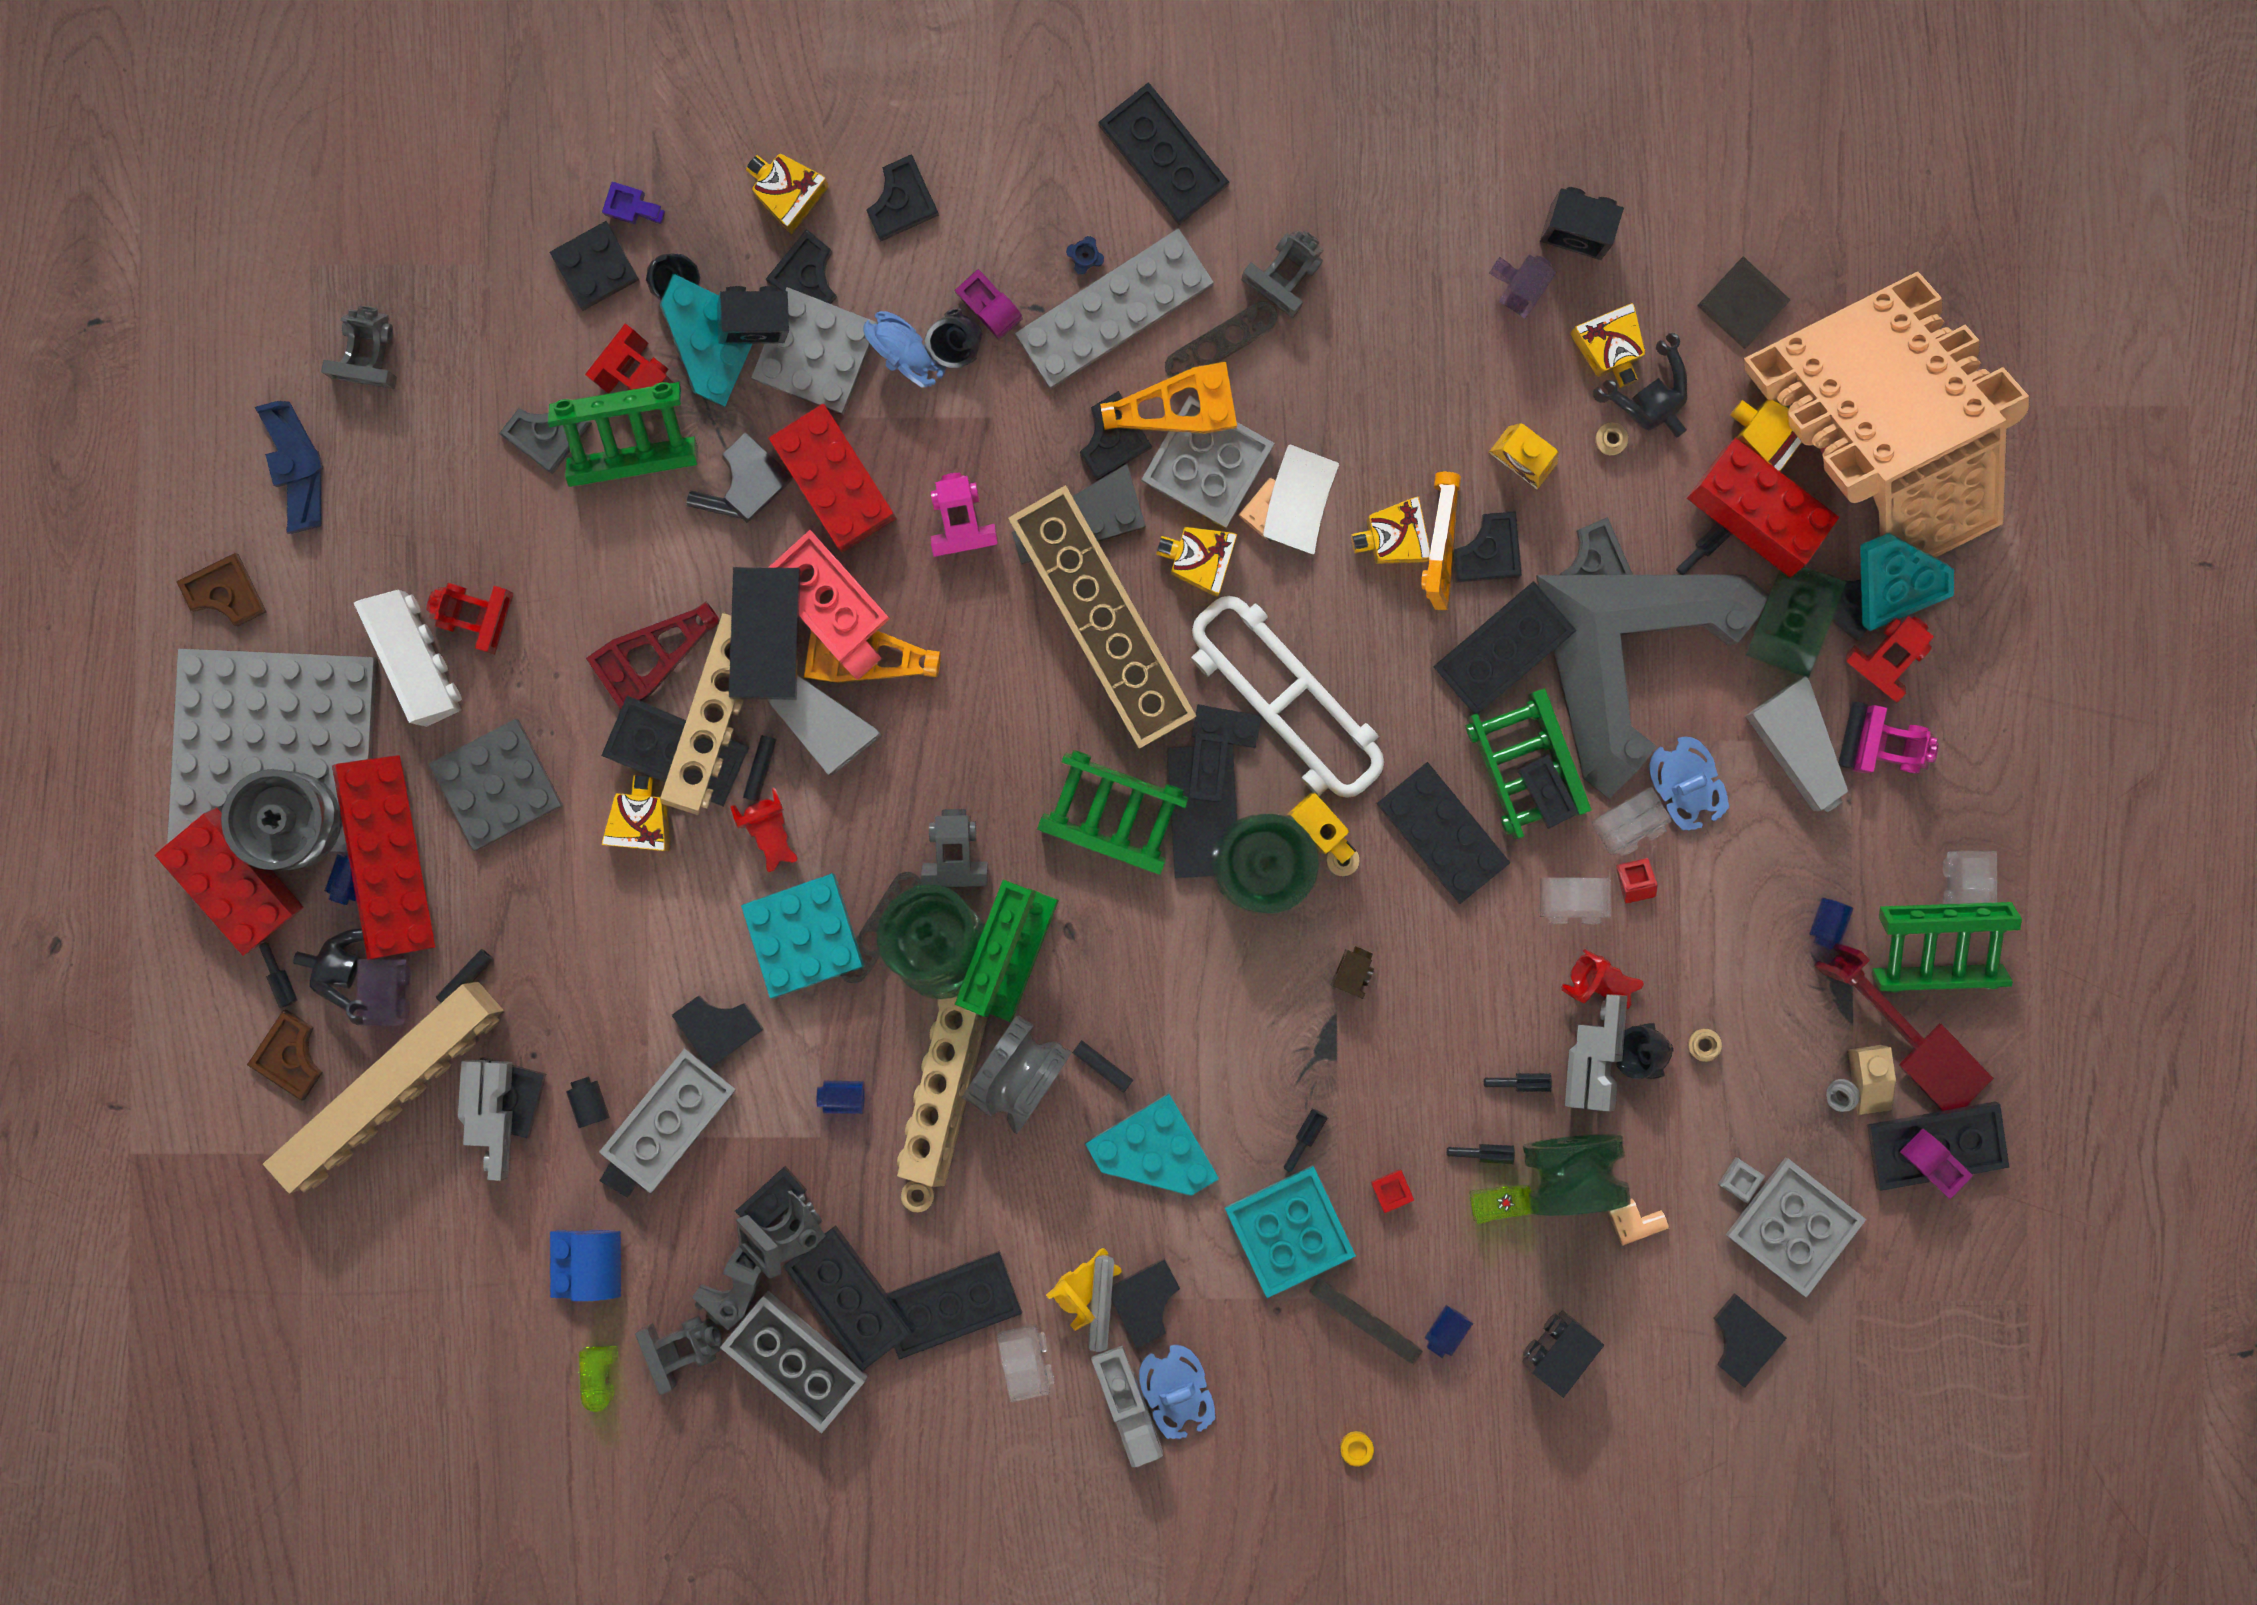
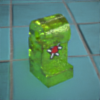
M1531 1185L1500 1186L1469 1191L1473 1220L1477 1224L1534 1213Z
M618 1346L584 1347L579 1351L581 1401L583 1406L589 1411H602L614 1398V1386L609 1380V1364H613L618 1359Z

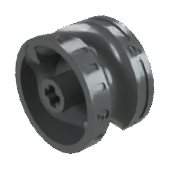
M267 769L249 774L231 789L222 808L221 824L228 846L239 859L247 864L269 870H296L316 864L332 850L340 834L341 814L337 799L332 791L316 777L300 772Z
M1019 1015L1014 1018L962 1096L963 1099L990 1117L996 1112H1008L1007 1121L1015 1134H1018L1072 1053L1071 1050L1064 1048L1059 1042L1037 1045L1032 1037L1034 1025Z

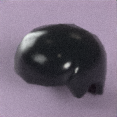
M671 253L657 256L647 267L646 282L650 293L661 301L674 274L699 286L701 277L697 265L683 254Z

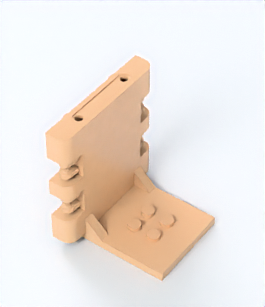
M1917 271L1744 358L1746 373L1768 400L1780 402L1783 406L1791 405L1788 411L1789 426L1804 445H1814L1819 449L1828 446L1822 454L1824 470L1851 503H1858L1873 496L1879 510L1880 536L1890 533L1920 550L1938 557L2003 524L2006 429L2018 423L2026 415L2029 408V395L2004 367L1992 373L1986 369L1976 371L1981 364L1977 359L1979 339L1966 325L1954 331L1949 327L1940 330L1944 322L1940 317L1942 313V298Z

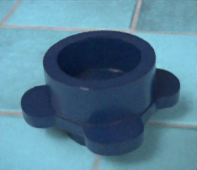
M1087 236L1075 245L1071 244L1067 247V256L1072 258L1075 264V272L1078 274H1085L1089 268L1093 266L1099 267L1104 262V256L1098 252L1096 240L1091 236ZM1088 253V257L1083 258L1082 254Z

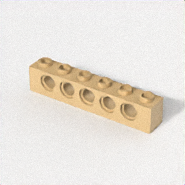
M722 613L660 797L662 804L699 815L701 807L707 809L713 790L708 789L712 776L716 778L719 776L724 759L718 756L722 745L728 747L734 728L728 726L732 714L739 715L744 700L730 699L729 691H719L714 685L717 679L721 677L729 678L730 660L725 656V652L731 646V615ZM710 708H718L722 711L723 718L718 722L712 723L706 720L704 714ZM702 738L710 740L713 744L712 750L705 754L697 752L694 748L695 742ZM690 769H696L702 773L703 778L698 784L691 785L685 782L684 774Z
M946 984L945 989L941 991L938 998L939 1012L937 1020L930 1029L931 1044L929 1052L922 1061L921 1069L923 1075L921 1083L914 1093L913 1102L915 1107L913 1115L906 1124L905 1134L907 1138L905 1146L897 1159L898 1177L931 1187L945 1186L966 1105V1100L962 1096L972 1081L988 1018L954 1005L961 986ZM960 1012L963 1017L962 1025L959 1028H957L955 1026L954 1020L955 1016ZM950 1044H952L955 1050L954 1057L951 1060L947 1058L946 1054ZM942 1076L946 1080V1089L943 1092L938 1087ZM934 1108L938 1112V1120L935 1124L930 1119L931 1111ZM925 1140L930 1145V1152L927 1156L922 1151V1145Z

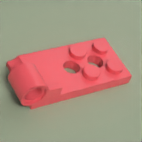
M809 530L768 568H799L800 577L804 570L814 569V576L810 581L801 582L800 580L799 616L839 662L859 680L882 659L866 640L890 618L817 536ZM827 590H833L834 596L832 600L827 604H820L821 594Z

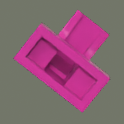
M950 473L941 476L942 479L935 482L936 490L931 491V498L934 510H941L945 533L931 536L933 557L997 545L995 524L978 527L973 504L980 502L976 482L970 483L968 476L961 475V473ZM966 505L970 522L951 526L948 508Z
M1876 705L1868 706L1855 767L1852 771L1861 773L1874 772L1876 759L1900 764L1901 771L1919 774L1920 769L1928 770L1930 762L1935 763L1939 743H1937L1938 738L1933 736L1929 728L1909 725L1908 730H1902L1884 724L1887 708ZM1887 736L1905 739L1902 756L1884 752Z

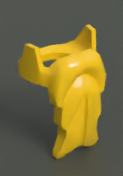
M1105 1248L1099 1249L1090 1261L1082 1263L1073 1272L1069 1271L1061 1276L1056 1286L1046 1294L1049 1299L1054 1297L1055 1301L1059 1303V1306L1064 1311L1077 1314V1317L1070 1324L1074 1331L1095 1319L1087 1305L1092 1300L1095 1258L1101 1255L1108 1256ZM1114 1264L1113 1276H1116L1122 1270L1118 1265Z

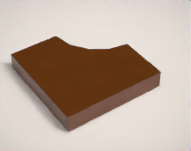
M237 553L229 555L176 581L190 611L195 612L203 609L218 610L225 614L232 624L237 627L266 613L265 607Z
M283 1010L247 1066L299 1100H305L323 1073L313 1063L309 1053V1038L314 1027L290 1011Z

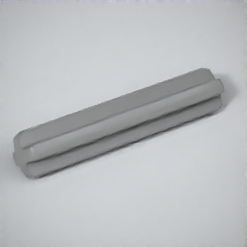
M1107 1255L1096 1257L1094 1263L1091 1312L1095 1319L1090 1323L1088 1348L1095 1352L1106 1351L1108 1348L1114 1259Z

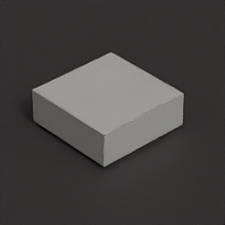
M1735 1157L1718 1185L1748 1204L1765 1176Z

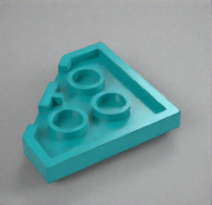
M674 274L661 300L660 308L669 325L672 339L681 362H683L693 393L725 407L752 344H718L717 302L719 295Z
M1890 533L1860 545L1862 624L1869 631L1890 623L1895 617L1897 619L1903 618L1954 596V569L1936 557Z
M1170 1093L1085 1142L1087 1149L1102 1173L1191 1196L1219 1180L1216 1171Z

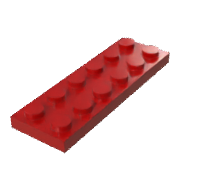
M400 755L332 765L367 960L435 948Z

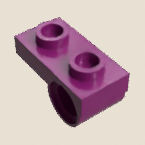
M979 269L954 290L955 294L998 340L1023 319L1020 311L1004 293L1000 292Z
M1924 1129L1900 1151L1908 1161L1949 1199L1973 1177L1951 1155L1944 1145Z

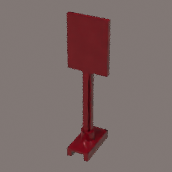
M1836 942L1832 947L1837 951L1838 955L1829 964L1818 961L1814 965L1823 975L1846 984L1848 983L1850 986L1854 985L1913 1047L1912 1052L1899 1066L1942 1111L1966 1107L1994 1079L1942 1024L1939 1023L1923 1038L1864 976L1865 972L1862 968L1870 959L1862 951Z

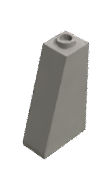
M798 675L797 700L767 699L830 776L837 773L882 736L876 728Z
M1806 676L1798 678L1745 717L1813 811L1824 809L1826 812H1829L1843 802L1840 797L1847 793L1848 789L1810 681Z

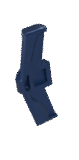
M275 401L256 406L257 413L278 449L276 452L265 454L273 486L281 487L287 485V534L321 527V471L323 465L319 451L313 446L289 401Z

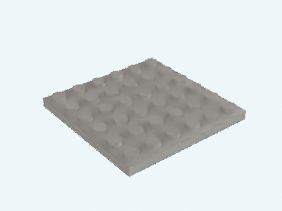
M178 649L167 844L203 813L218 808L222 813L224 802L231 789L244 777L260 770L277 769L305 773L316 777L332 791L338 802L332 765L372 759L377 658ZM342 819L340 834L331 851L348 852Z

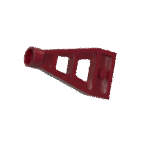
M705 601L691 611L613 639L586 659L621 709L627 695L639 701L649 697L709 630L719 624L720 619L708 602ZM697 616L700 617V619L703 621L704 625H699V624H697V622H696V617H697ZM678 627L685 635V641L674 652L668 654L659 642L658 637L662 633ZM646 644L651 645L659 655L658 663L648 675L640 676L628 660L627 655L634 648Z

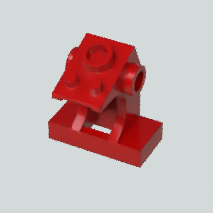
M627 324L623 325L585 374L608 394H610L618 382L628 387V390L651 387L661 382L674 383L666 375L669 369L654 357L649 362L640 355L649 343ZM635 361L638 362L640 366L629 379L625 377L624 374Z
M447 583L446 588L438 587V590L432 591L426 610L430 613L429 618L436 620L435 627L454 632L456 626L477 632L479 636L475 649L495 655L514 593L507 589L493 586L490 599L486 601L465 595L467 588ZM463 602L480 606L475 625L458 620Z
M1906 616L1900 619L1895 617L1883 630L1887 637L1873 652L1867 655L1854 645L1846 654V662L1898 703L1906 694V686L1898 678L1915 659L1920 662L1930 652L1932 646L1929 642L1934 636L1927 631L1929 629L1928 625L1915 616L1912 618ZM1895 642L1908 651L1896 666L1883 656Z

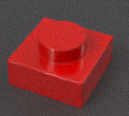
M1401 1169L1371 1181V1185L1384 1213L1415 1201Z

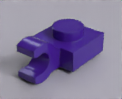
M611 182L602 213L605 216L635 225L638 216L661 224L665 211L661 210L659 205L643 201L645 193L642 190Z

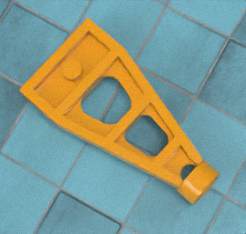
M1226 362L1193 367L1119 401L1100 404L1105 430L1129 428L1206 434L1237 428ZM1189 387L1196 389L1200 402L1199 414L1190 417L1178 416L1173 413L1170 406L1171 397L1175 393ZM1156 397L1163 400L1165 415L1162 418L1143 419L1139 416L1138 405L1141 402ZM1115 410L1121 411V419H1116Z
M1446 471L1435 474L1434 488L1441 491L1429 567L1428 570H1423L1421 582L1422 590H1426V597L1430 599L1435 610H1448L1457 499L1461 483V476L1459 474Z
M811 630L804 674L806 679L845 683L912 675L938 677L941 662L940 651H926L876 631L866 641L877 653H879V647L881 646L901 650L903 653L902 664L899 667H879L875 664L857 680ZM925 656L924 668H921L919 661Z

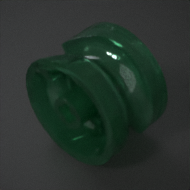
M1277 814L1250 815L1232 823L1227 828V832L1221 841L1216 842L1212 855L1214 881L1224 897L1239 908L1266 914L1283 912L1298 905L1313 888L1319 868L1318 853L1310 834L1293 819ZM1267 859L1269 866L1262 868L1263 864L1260 861Z
M919 885L899 894L887 906L879 921L877 946L884 963L912 990L931 999H949L959 994L985 923L951 889L940 885Z
M1616 1134L1576 1135L1544 1139L1524 1144L1525 1165L1535 1168L1541 1177L1540 1185L1528 1193L1530 1212L1535 1215L1544 1216L1579 1215L1610 1211L1630 1205L1628 1182L1620 1181L1613 1173L1614 1163L1625 1157L1623 1136Z

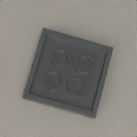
M514 719L429 763L473 851H477L563 806L519 719Z

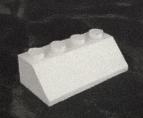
M395 590L354 602L409 723L427 727L461 711L462 709L458 703L462 700L461 695L454 683L449 684L444 673L448 671L447 665L441 654H436L431 645L434 642V637L426 624L422 625L417 615L421 610L415 597L412 594L408 595L404 591Z

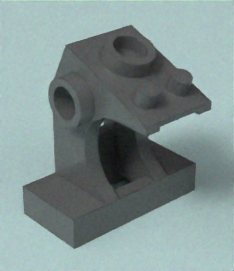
M1296 231L1290 235L1286 233L1275 248L1280 253L1272 264L1263 272L1250 262L1243 271L1241 280L1291 318H1294L1301 309L1303 301L1292 293L1307 273L1313 276L1323 262V259L1319 256L1324 250L1318 247L1320 241L1307 231ZM1286 258L1300 267V270L1291 282L1276 272Z
M359 306L358 310L350 309L349 314L342 316L340 319L343 322L342 335L348 336L345 355L340 362L323 360L321 372L331 379L395 389L397 377L388 370H382L386 344L391 342L393 336V326L388 324L389 315L380 314L377 308L369 306ZM361 338L374 341L371 358L358 356Z
M966 809L942 810V816H935V822H929V841L936 842L937 863H923L921 888L987 886L988 862L971 861L970 841H976V821L971 822V816L966 815ZM944 844H962L963 860H945Z
M791 1190L788 1191L789 1211L782 1215L780 1223L770 1228L761 1227L749 1215L736 1219L739 1247L769 1279L781 1274V1262L809 1252L825 1237V1234L819 1227V1224L823 1221L814 1210L812 1203L809 1201L807 1204H804L806 1201L804 1195L800 1194L797 1197Z
M739 1246L727 1262L723 1272L724 1275L733 1279V1288L727 1291H719L701 1284L692 1297L696 1301L695 1307L701 1310L704 1308L709 1318L715 1324L723 1325L727 1330L746 1314L763 1275V1271Z
M700 1316L681 1323L683 1329L661 1338L658 1337L653 1323L640 1328L635 1333L659 1395L671 1391L677 1385L672 1371L695 1361L698 1367H701L717 1359L715 1354L722 1350L720 1348L723 1344L719 1329L710 1318L701 1321ZM687 1337L690 1339L695 1352L680 1357L674 1341Z

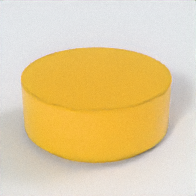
M1354 1431L1343 1437L1340 1444V1452L1346 1463L1351 1466L1360 1467L1372 1459L1374 1447L1370 1438L1365 1433Z

